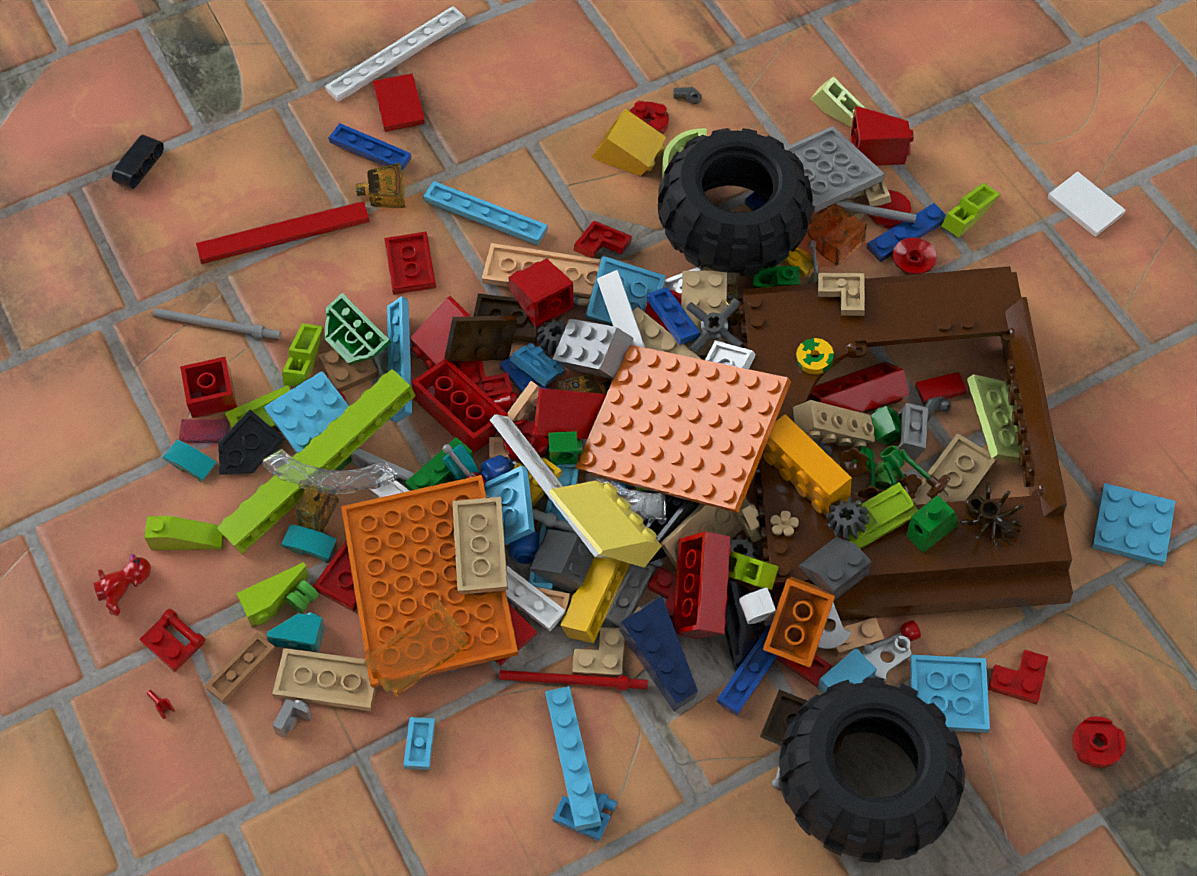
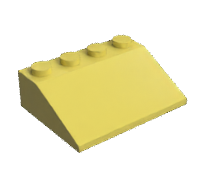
M591 481L554 488L549 491V494L600 555L645 568L662 546L656 539V533L643 524V518L630 509V503L617 494V488L609 482L604 484L598 481Z

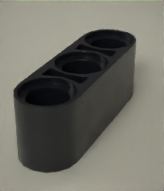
M144 134L139 136L113 169V182L130 189H135L162 155L164 150L163 142Z

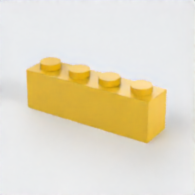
M594 557L582 586L572 595L571 604L561 619L560 626L568 638L594 644L630 563L610 557Z

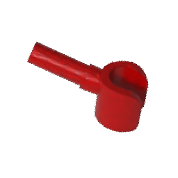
M152 690L147 692V695L155 702V708L161 718L166 719L164 713L167 710L175 712L169 699L159 698Z

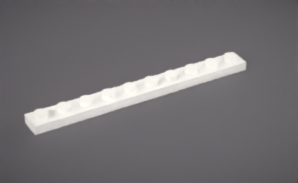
M387 473L370 489L371 493L377 498L409 491ZM506 565L507 599L550 632L566 614L565 610Z

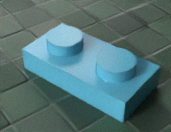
M409 718L404 769L430 770L435 719Z

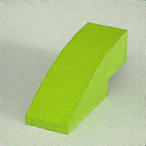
M985 183L980 184L961 198L959 205L947 213L942 227L959 238L988 211L999 198L1000 193Z
M301 324L288 350L289 358L282 371L283 385L297 387L310 379L321 344L323 326Z
M731 551L728 567L729 577L772 590L779 566Z

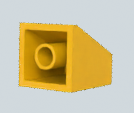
M624 109L609 127L592 158L642 176L646 170L650 172L656 164L654 158L655 156L659 157L665 146L662 144L666 136L627 109Z

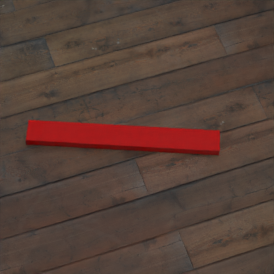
M362 201L198 242L196 246L201 264L367 223L370 220L365 203Z

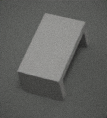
M906 403L898 412L902 421L901 443L897 448L899 451L905 450L912 460H916L926 449L928 408Z

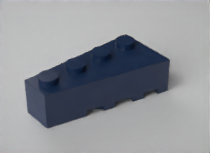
M660 597L621 621L619 631L672 710L676 711L695 699L698 690L663 597Z

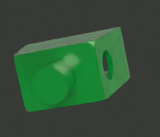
M936 496L912 515L906 537L922 553L926 552L958 526L955 511L940 496Z

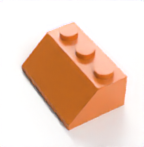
M795 577L788 578L763 650L811 667L835 595Z

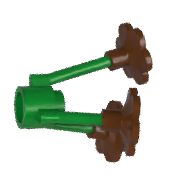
M895 445L886 448L880 454L884 462L883 467L887 471L892 486L900 483L911 499L916 497L915 493L918 487L921 486L922 481L915 474H911L908 477L906 474H903L900 469L904 465L903 460L907 461L926 479V482L931 486L927 492V496L931 499L935 498L938 493H941L950 481V477L946 474L940 477V479L929 475L907 455L905 450L899 451ZM893 471H896V473L899 476L898 482L895 479Z
M862 446L859 450L851 448L849 451L841 453L840 460L842 462L840 467L851 477H857L858 474H864L870 469V486L858 492L859 497L868 500L870 497L884 491L875 487V469L877 463L873 461L875 455L871 449Z

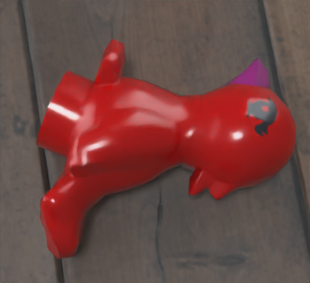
M131 554L128 563L118 572L105 575L101 569L98 570L101 581L94 582L98 601L107 599L106 607L109 609L110 615L119 616L120 608L118 601L123 597L130 584L136 587L137 584H142L149 577L151 566L148 560Z

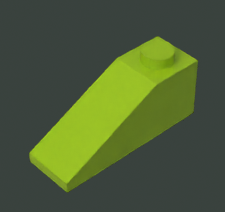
M147 516L144 538L151 550L222 549L224 536L217 529L219 525L175 516Z
M304 562L236 593L251 626L262 625L274 617L285 605V597L290 592L296 590V585L301 580L306 581L309 574Z

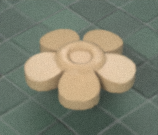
M782 511L780 514L781 518L778 515L771 517L772 532L775 535H780L784 532L785 536H791L794 534L793 528L799 525L798 519L796 517L791 518L789 511Z

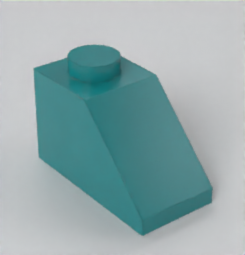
M298 613L268 631L267 638L275 647L318 653L326 627L322 617L315 613H306V615Z

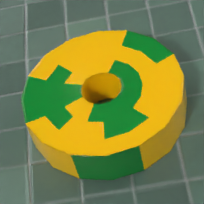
M807 339L797 348V364L802 371L808 374L824 373L833 364L834 352L832 346L823 339Z

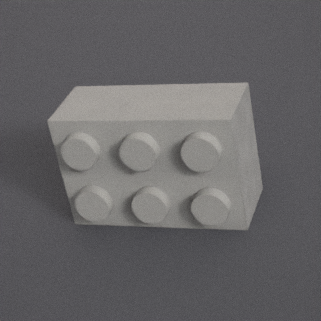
M569 318L553 360L572 371L613 379L634 338L615 326Z

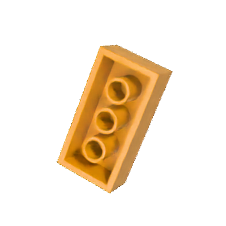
M786 414L775 421L764 448V459L769 465H774L779 470L784 480H790L795 485L797 492L812 502L814 509L818 513H823L827 517V513H831V505L838 506L839 499L846 503L848 497L851 496L852 477Z

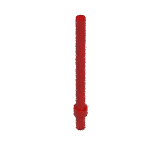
M512 670L499 671V680L614 687L621 691H628V689L648 690V680L630 679L629 676L622 675L615 678Z

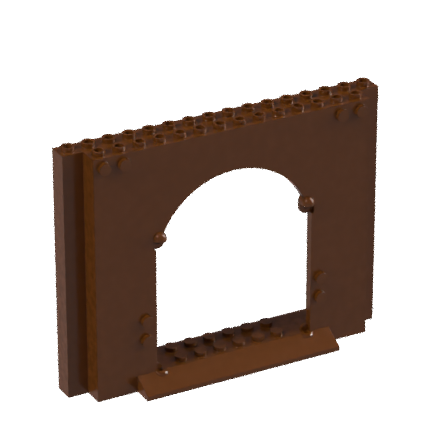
M1006 266L864 279V316L841 315V297H818V283L742 289V298H738L741 304L738 309L740 312L742 348L752 350L756 354L749 370L788 377L791 381L776 421L786 414L795 423L793 407L808 401L815 385L827 372L816 375L808 374L798 366L796 360L797 348L807 339H823L832 346L834 352L833 364L830 367L832 368L847 357H864L867 353V347L994 336L1001 337L1007 370L1004 375L1005 384L1010 386L1008 401L1009 405H1013L1014 408L1012 423L1013 426L1017 425L1018 432L1015 434L1016 444L1021 446L1022 451L1019 453L1020 466L1025 468L1023 483L1024 487H1028L1030 496L1008 497L1000 508V513L1008 512L1015 506L1023 504L1024 507L1012 516L1002 518L1005 521L1016 520L1022 523V527L1018 526L1021 532L1014 530L1018 534L1016 538H1009L1005 535L1006 538L1012 541L1011 544H1008L1002 540V534L999 531V526H997L995 535L998 539V545L994 546L990 540L991 524H989L983 535L977 540L975 536L984 525L983 523L973 526L960 524V520L969 519L972 521L977 519L969 517L965 512L964 504L966 501L946 502L955 511L958 526L926 552L922 553L906 537L910 521L860 549L872 561L870 573L833 602L840 620L1070 603L1073 595L1069 574L1072 556L1064 520L1067 501L1027 297H1021L1017 272H1011V267ZM763 451L755 471V484L757 488L763 561L779 566L772 590L768 589L774 607L777 610L788 578L795 577L814 584L799 568V565L836 536L834 535V530H830L828 527L830 521L827 520V517L823 513H818L814 509L812 502L807 497H802L790 480H784L774 465L771 466L766 462L763 457ZM851 493L850 498H852L853 503L857 500L861 501V503L868 501ZM1001 498L990 499V500H994V501H996L997 503H999V501L1001 500ZM919 504L915 506L919 510L926 504ZM782 511H789L791 518L796 517L798 519L799 525L793 528L794 534L791 536H785L784 532L780 535H775L772 532L771 517L778 515L781 518L780 514Z

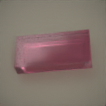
M182 419L179 441L184 443H218L228 433V420Z

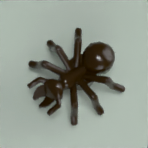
M987 482L985 501L978 495H971L964 504L967 515L977 519L972 521L969 519L960 520V524L973 526L983 523L984 525L975 536L977 540L980 539L989 524H991L990 540L994 546L998 545V539L995 534L996 527L999 526L1002 540L1011 544L1012 541L1006 538L1005 535L1009 538H1016L1018 534L1014 530L1021 532L1018 526L1022 527L1023 524L1016 520L1005 521L1002 518L1012 516L1024 506L1019 504L1008 512L1000 513V508L1010 495V491L1007 490L999 503L994 500H990L991 483Z

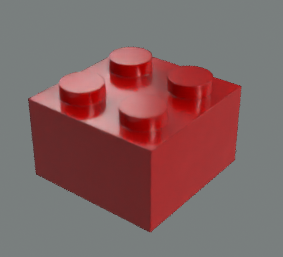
M226 357L180 366L186 404L192 418L237 408L231 371Z

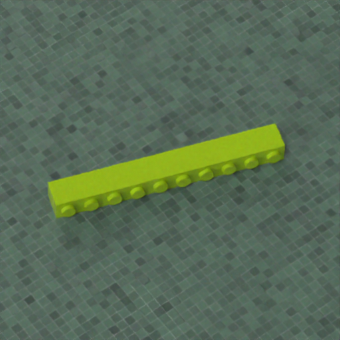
M393 369L383 374L372 388L364 391L354 404L349 405L340 417L331 421L327 428L319 436H315L302 451L297 452L287 465L278 469L274 476L267 483L262 484L249 499L243 501L233 514L225 517L217 529L243 554L299 503L309 483L311 484V488H308L310 493L416 395L411 386Z

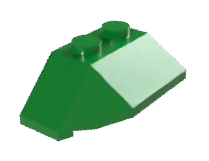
M343 293L326 307L325 340L349 365L375 358L391 343Z

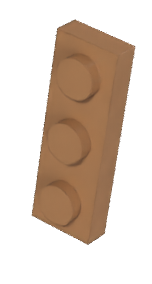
M257 632L205 685L206 690L225 704L277 651L275 646Z

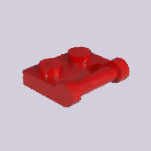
M168 609L163 613L161 619L139 640L173 672H176L202 647L206 638L200 633L196 634L181 621L173 609ZM170 624L190 641L186 647L166 630Z

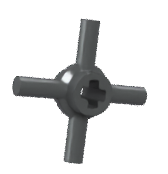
M734 298L720 314L713 312L708 315L694 303L690 302L686 309L701 321L702 334L691 344L689 349L696 354L708 339L717 340L723 338L730 345L742 347L743 343L728 331L727 322L730 315L741 305L740 302Z

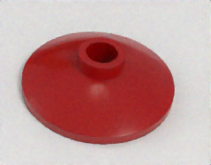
M920 238L904 239L893 250L895 265L903 272L912 275L929 272L935 266L937 260L934 247Z

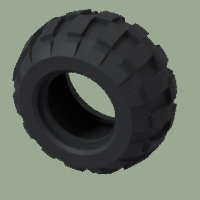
M729 128L713 130L710 136H697L687 142L680 153L676 152L665 169L664 177L659 185L658 216L663 228L665 227V234L673 248L680 253H684L686 260L698 268L706 266L713 269V271L727 272V274L740 273L741 276L758 274L763 267L766 269L771 267L772 269L779 265L789 256L790 250L793 252L800 245L811 220L813 194L809 177L804 176L803 163L795 153L784 149V143L772 136L764 137L759 135L756 130L743 128L742 131H731ZM722 186L743 187L758 193L767 200V203L759 209L750 212H730L712 204L704 192Z
M866 677L862 683L856 684L850 683L849 679L828 687L825 693L817 694L809 699L799 709L798 714L785 732L779 756L780 786L784 800L796 816L795 820L809 836L812 834L824 843L823 847L840 856L843 853L859 858L858 861L880 863L881 860L886 859L901 860L917 854L920 849L934 843L946 830L958 810L965 785V770L961 760L963 754L955 731L950 732L945 725L946 716L933 702L926 704L918 698V691L902 683L900 688L885 684L884 678ZM848 726L845 736L854 733H873L890 739L899 745L912 761L916 771L914 780L902 792L885 798L868 797L854 791L841 779L834 764L833 750L837 737Z

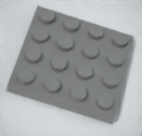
M834 126L784 148L795 153L803 163L804 176L809 177L812 189L813 213L884 180L885 174Z

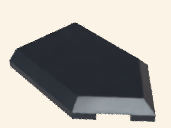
M249 410L218 442L219 475L254 473L285 439L252 410Z

